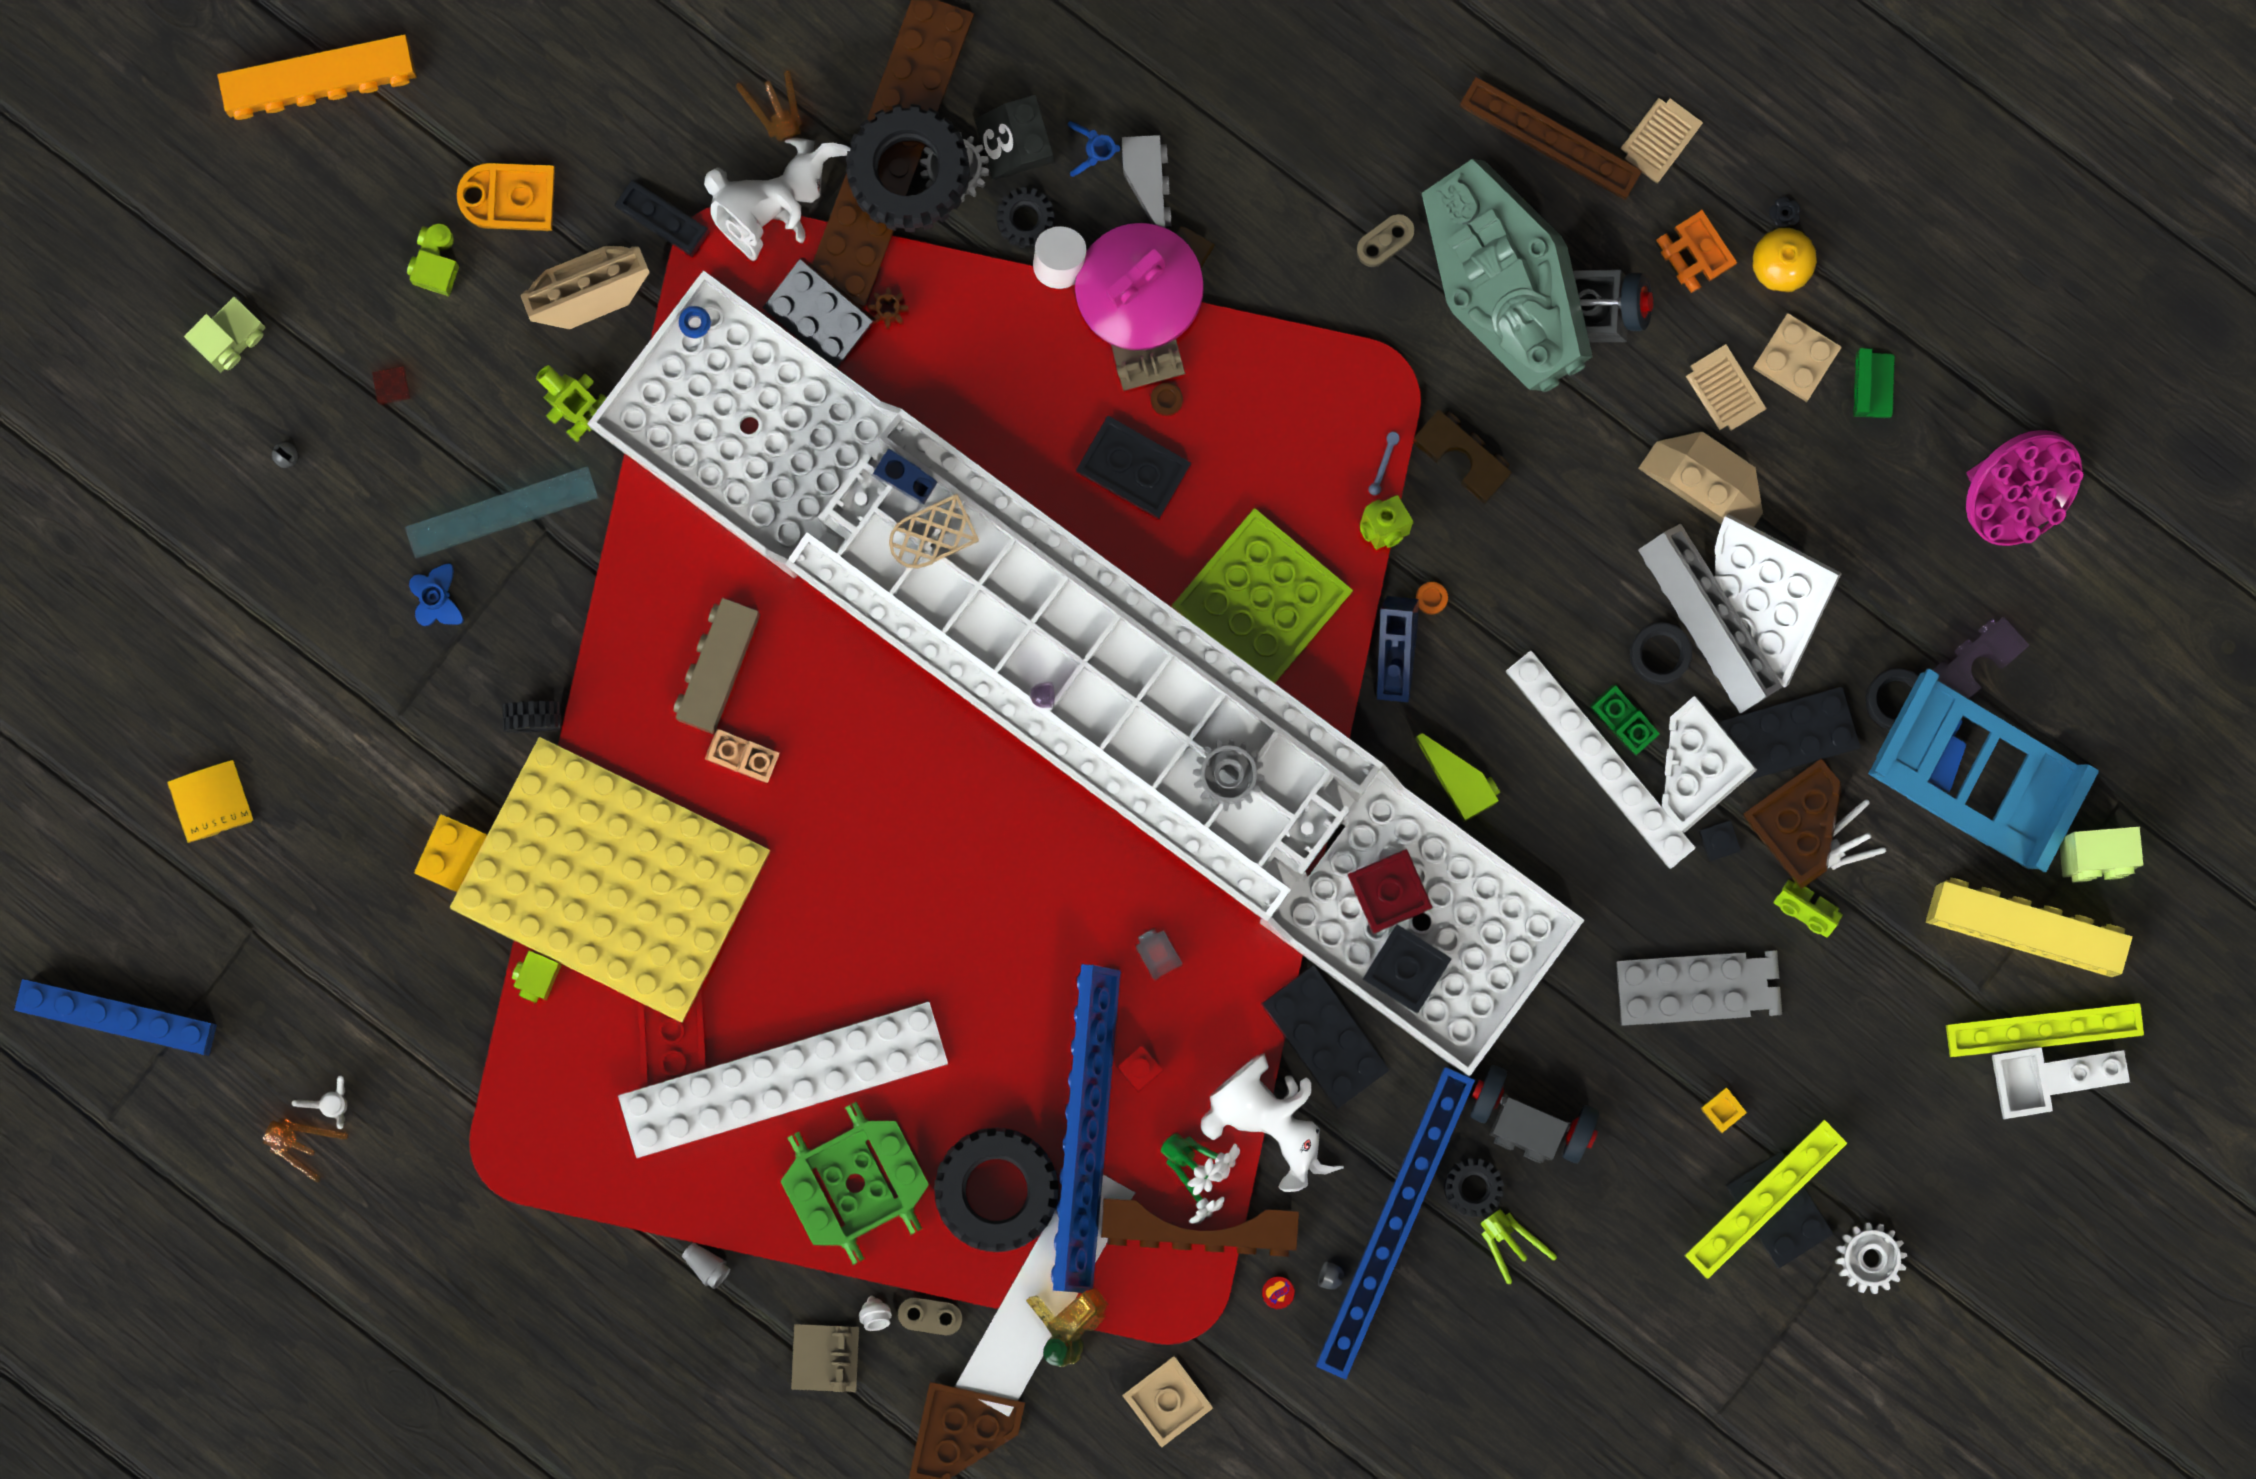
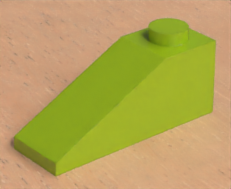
M1422 733L1415 738L1463 822L1497 804L1499 800L1496 795L1500 794V791L1491 777L1486 779L1482 772Z

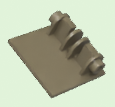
M1176 339L1164 346L1150 350H1127L1111 345L1123 391L1185 374Z
M794 1324L791 1389L856 1392L859 1327Z

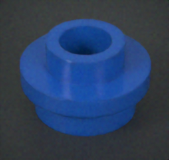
M691 306L680 314L679 328L685 336L697 339L708 333L711 327V319L705 309ZM695 317L701 320L700 326L698 328H691L689 321Z

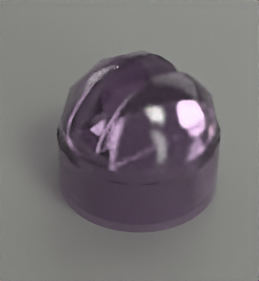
M1042 682L1036 684L1031 689L1030 698L1035 706L1043 709L1054 708L1055 691L1052 682Z

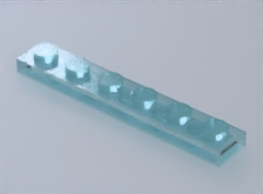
M587 466L406 526L405 530L414 557L417 559L599 497L589 467Z

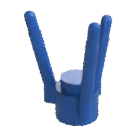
M1072 121L1068 122V127L1089 138L1086 144V152L1089 158L1070 172L1071 177L1080 174L1090 166H1094L1097 161L1110 159L1116 152L1120 151V146L1115 145L1111 137L1098 135L1095 130H1089Z

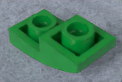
M1611 685L1589 705L1634 755L1639 754L1660 734L1642 712L1631 704L1616 685Z

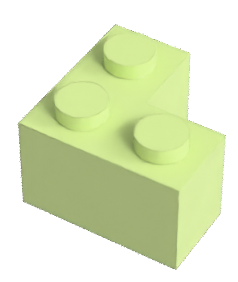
M233 297L212 319L205 314L184 337L221 373L224 369L227 371L231 370L240 361L241 356L239 354L247 346L252 348L262 339L264 335L262 331L266 327L240 301Z

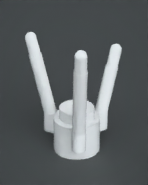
M1865 799L1835 825L1833 837L1869 805V800ZM1866 833L1842 845L1839 844L1837 839H1834L1832 841L1828 868L1831 867L1832 870H1835L1842 865L1883 854L1886 852V848L1881 847L1844 857L1846 856L1845 851L1870 839L1871 834Z
M338 1076L337 1090L335 1092H327L321 1097L320 1101L293 1100L292 1105L320 1109L325 1116L336 1118L337 1128L342 1129L345 1121L343 1114L347 1110V1100L343 1096L345 1093L344 1077Z

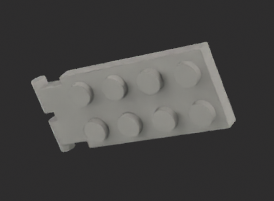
M1777 950L1764 951L1765 958L1746 959L1745 952L1617 961L1621 1026L1751 1017L1750 1011L1769 1010V1016L1782 1015L1780 987H1768L1767 981L1780 979Z

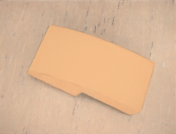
M716 729L705 759L768 783L780 753Z

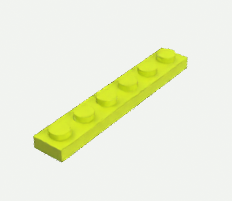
M2140 1003L1946 1025L1950 1057L2144 1035Z
M1823 1120L1684 1256L1706 1279H1709L1821 1170L1847 1142Z

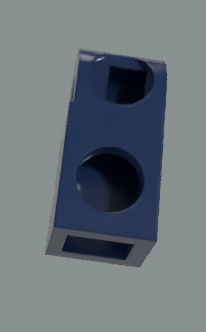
M890 449L885 452L871 475L923 505L938 483L934 478L921 471V468Z

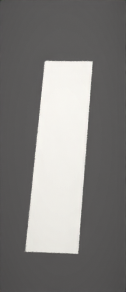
M1103 1175L1095 1263L1108 1239L1101 1238L1104 1198L1131 1200L1135 1192ZM1057 1207L1051 1221L1042 1231L955 1387L1018 1401L1043 1357L1045 1344L1055 1336L1078 1295L1077 1292L1053 1291L1051 1271L1055 1265L1056 1258L1054 1238L1058 1232L1059 1224ZM980 1400L1008 1417L1014 1408Z

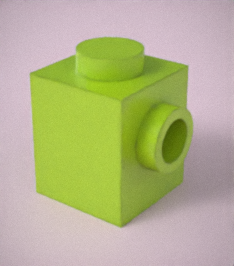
M528 951L524 963L519 961L512 975V979L516 980L514 987L521 990L519 996L537 1003L538 998L547 1000L561 964Z

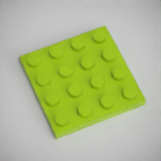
M1254 508L1173 603L1172 608L1275 684L1350 596L1353 590Z

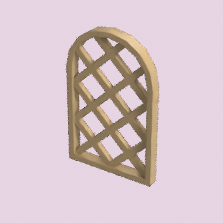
M955 494L913 515H909L897 523L890 533L889 546L891 554L898 563L907 568L918 569L932 565L951 554L979 542V539L958 494ZM953 500L949 511L939 507ZM956 502H958L964 516L953 512ZM932 510L929 520L918 517ZM936 511L947 514L944 526L932 522ZM951 516L963 520L959 531L948 528ZM911 520L908 530L900 528L905 522ZM915 520L927 524L923 536L911 532ZM966 522L973 536L963 533ZM930 526L942 530L938 541L927 537ZM896 531L906 534L902 545L893 542ZM946 531L957 535L954 546L942 543ZM910 536L921 539L918 551L906 547ZM961 537L972 540L958 547ZM925 541L936 545L933 556L921 552ZM940 546L951 550L937 557ZM893 547L901 549L899 556L895 554ZM904 551L916 555L913 564H907L901 560ZM920 556L930 560L917 565Z

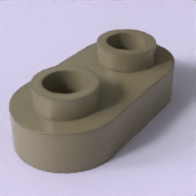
M1393 215L1359 240L1356 250L1359 261L1368 267H1377L1406 247L1414 236L1412 221L1404 215ZM1399 227L1404 231V235L1397 238L1393 236L1392 230ZM1374 246L1378 249V254L1376 256H1369L1366 249Z
M909 1298L898 1309V1319L902 1326L914 1331L951 1335L960 1329L963 1321L960 1309L956 1305L946 1302ZM911 1308H917L920 1311L919 1319L911 1320L908 1317V1311ZM943 1313H949L952 1316L950 1325L946 1326L940 1322V1316Z

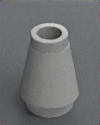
M696 1243L689 1245L682 1254V1258L686 1260L687 1264L705 1286L710 1285L713 1289L717 1288L730 1273L731 1269L726 1266L727 1261L698 1246Z

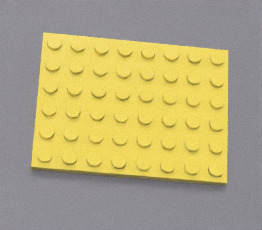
M539 737L450 905V909L683 1023L768 858L770 850Z

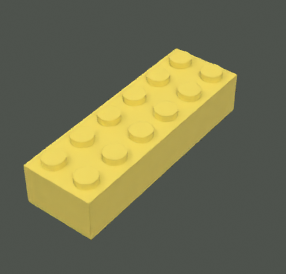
M1950 878V880H1946L1935 887L1925 923L2108 977H2114L2123 973L2132 936L2125 935L2126 929L2111 924L2098 927L2093 925L2094 920L2081 915L2068 918L2062 916L2063 910L2044 905V908L2037 909L2031 907L2032 901L2016 896H2013L2012 899L2008 898V900L2000 898L2001 892L1982 887L1981 890H1973L1968 888V882L1956 878Z

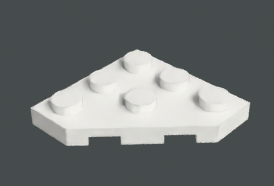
M1696 696L1692 697L1670 717L1669 749H1667L1665 766L1666 784L1665 794H1663L1662 808L1684 833L1757 770Z

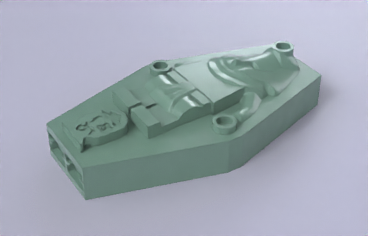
M1471 159L1422 192L1445 298L1452 313L1529 390L1550 391L1559 385L1558 380L1566 374L1570 376L1584 369V363L1593 356L1568 247L1562 236L1483 160Z

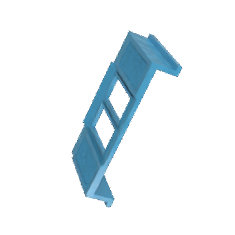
M1926 669L1925 673H1920L1868 774L2023 867L2047 872L2099 770L2089 764L2077 765L1937 681L1940 675L1931 669ZM1964 716L1990 733L1956 798H1953L1928 783V780L1960 719ZM1999 738L2027 755L1993 820H1990L1965 805Z

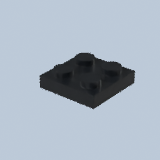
M1396 924L1362 980L1418 1014L1452 958Z

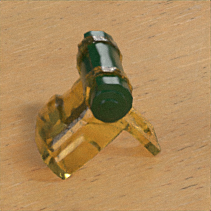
M1096 1288L1083 1292L1056 1317L1037 1295L1031 1296L1026 1300L1052 1335L1043 1348L1045 1360L1051 1365L1065 1367L1069 1363L1075 1364L1082 1359L1081 1354L1084 1343L1081 1336L1085 1334L1086 1330L1093 1331L1106 1317L1104 1311L1108 1303Z

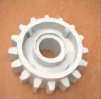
M1865 1223L1864 1231L1854 1226L1852 1227L1854 1235L1851 1237L1844 1234L1842 1238L1846 1242L1845 1245L1836 1247V1250L1842 1253L1841 1258L1835 1260L1836 1264H1842L1843 1269L1838 1273L1839 1276L1847 1275L1850 1278L1847 1282L1849 1287L1856 1283L1859 1284L1858 1292L1864 1293L1867 1286H1870L1872 1294L1878 1293V1286L1880 1285L1883 1289L1889 1290L1890 1280L1900 1281L1897 1275L1898 1270H1906V1267L1901 1264V1259L1907 1257V1253L1900 1252L1899 1249L1904 1242L1902 1240L1894 1241V1230L1884 1233V1225L1878 1224L1876 1229L1872 1230L1871 1224ZM1868 1249L1875 1250L1879 1255V1262L1873 1268L1866 1266L1863 1261V1255Z

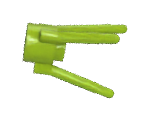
M1499 1209L1481 1223L1485 1230L1481 1235L1487 1241L1507 1284H1511L1512 1279L1494 1238L1498 1243L1505 1239L1522 1261L1527 1260V1256L1510 1235L1514 1232L1510 1226L1550 1259H1557L1556 1254L1520 1225L1510 1212L1505 1215Z

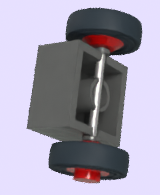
M1621 270L1573 271L1589 342H1627L1628 330L1643 331L1648 328L1653 309V295L1650 281L1646 274L1630 273L1626 275Z
M1492 1065L1484 1081L1478 1080L1471 1096L1475 1099V1102L1471 1109L1470 1117L1478 1122L1486 1123L1491 1112L1500 1103L1501 1108L1489 1133L1490 1136L1495 1137L1494 1144L1510 1151L1514 1150L1515 1146L1525 1150L1524 1157L1540 1164L1544 1163L1545 1159L1549 1161L1554 1158L1564 1133L1567 1132L1565 1137L1566 1145L1562 1157L1578 1164L1586 1148L1591 1149L1598 1134L1595 1127L1600 1111L1584 1105L1578 1117L1570 1125L1568 1121L1564 1122L1514 1099L1507 1098L1508 1095L1506 1094L1503 1096V1085L1507 1071Z

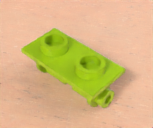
M1788 879L1773 903L1779 906L1785 914L1805 923L1814 933L1821 934L1827 938L1838 926V922L1843 914L1838 912V907L1821 896L1815 904H1812L1809 901L1814 892L1807 887L1801 889L1796 882Z

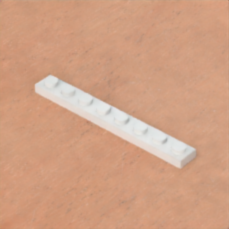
M1531 650L1506 670L1508 676L1669 869L1695 849V846Z

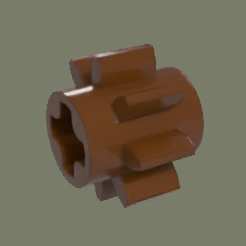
M887 287L886 294L881 296L876 292L873 293L876 305H868V310L872 312L877 311V315L874 317L876 319L874 324L882 320L885 322L887 329H890L891 322L894 321L903 324L900 314L901 312L908 311V306L899 304L904 297L903 294L899 293L895 297L891 294L890 287ZM895 303L893 305L895 312L891 314L887 311L882 314V304L891 305Z

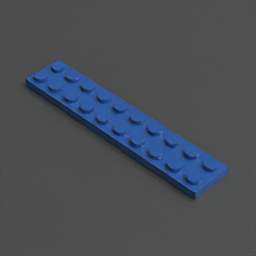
M1081 964V972L1077 977L1079 997L1078 1005L1074 1010V1020L1076 1022L1075 1037L1071 1043L1073 1065L1068 1077L1070 1099L1065 1110L1066 1119L1068 1120L1067 1133L1062 1144L1065 1156L1064 1167L1060 1172L1062 1190L1061 1200H1059L1057 1205V1216L1059 1218L1058 1232L1054 1238L1056 1258L1055 1265L1051 1271L1053 1291L1093 1294L1121 974L1120 970L1095 965Z

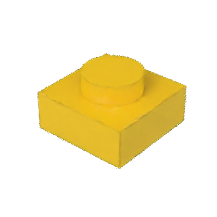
M1727 1087L1701 1107V1110L1720 1133H1723L1747 1113Z

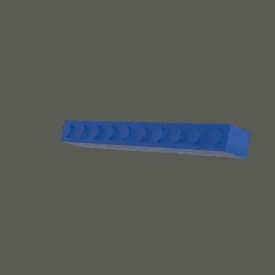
M1443 1068L1315 1364L1316 1367L1345 1380L1347 1379L1475 1082L1474 1079L1449 1068Z

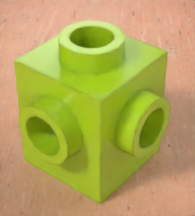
M1396 495L1384 502L1377 500L1369 504L1363 513L1360 531L1367 542L1371 541L1376 550L1384 546L1390 548L1399 544L1405 536L1410 534L1413 520L1399 496Z

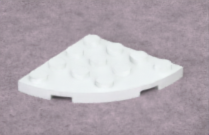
M1728 514L1724 517L1715 546L1714 577L1783 687H1787L1842 573Z

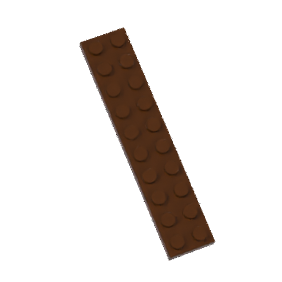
M911 0L867 120H873L875 118L874 113L882 109L884 112L893 110V105L899 104L902 105V108H910L911 104L921 105L923 110L928 111L931 108L939 112L972 24L974 13L938 0ZM902 141L892 145L882 154L878 164V175L887 190L901 196L908 195L926 144L918 141ZM847 173L812 265L865 309L894 230L888 229L886 224L882 222L877 224L870 219V215L867 212L862 211L852 194Z

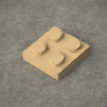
M1787 313L1753 369L1807 402L1842 347Z
M1175 1356L1122 1395L1161 1448L1213 1409Z

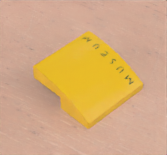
M233 760L167 782L188 843L217 835L221 831L253 821Z

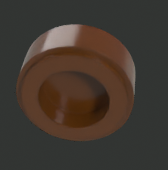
M1162 383L1153 390L1151 405L1159 415L1172 416L1182 407V392L1176 385Z

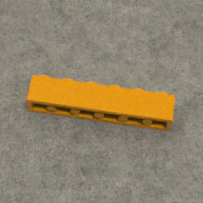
M406 35L217 74L225 112L229 117H234L235 120L251 118L254 116L253 112L266 110V113L280 112L285 109L284 106L295 103L299 107L313 105L316 103V99L328 97L329 100L342 99L347 97V92L357 90L360 93H371L377 91L380 85L403 86L410 83L409 79L417 78L409 40Z

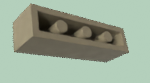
M722 598L720 605L716 603L713 605L708 618L712 626L708 635L703 633L696 650L701 653L696 665L691 663L685 681L689 683L685 695L679 694L673 709L674 712L678 713L676 719L679 722L715 734L758 623L759 611Z

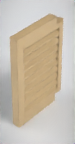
M1658 98L1621 147V150L1628 154L1624 160L1640 169L1644 175L1658 184L1703 122L1671 98L1667 103Z
M1726 344L1690 366L1693 372L1688 374L1686 378L1719 430L1728 426L1730 431L1767 409Z

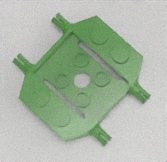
M858 1102L852 1104L857 1116L850 1105L845 1107L854 1124V1129L811 1151L810 1148H807L800 1132L794 1134L799 1146L793 1135L787 1138L796 1153V1159L780 1181L812 1244L842 1246V1248H845L852 1265L858 1263L853 1250L859 1261L865 1259L856 1243V1238L898 1216L903 1218L910 1235L916 1232L910 1222L911 1220L917 1231L923 1229L914 1213V1207L929 1186L896 1121H869L868 1118L865 1119ZM868 1140L898 1195L896 1199H894L865 1143ZM816 1168L819 1172L833 1202L835 1203L845 1223V1226H840L814 1173L812 1172V1169ZM852 1174L861 1175L865 1181L863 1190L858 1193L850 1192L846 1186V1181Z

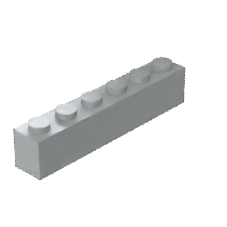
M1682 524L1663 532L1638 549L1646 566L1660 584L1662 592L1670 600L1678 613L1679 619L1685 624L1697 648L1703 653L1714 675L1723 685L1730 701L1736 706L1739 713L1758 704L1783 687Z

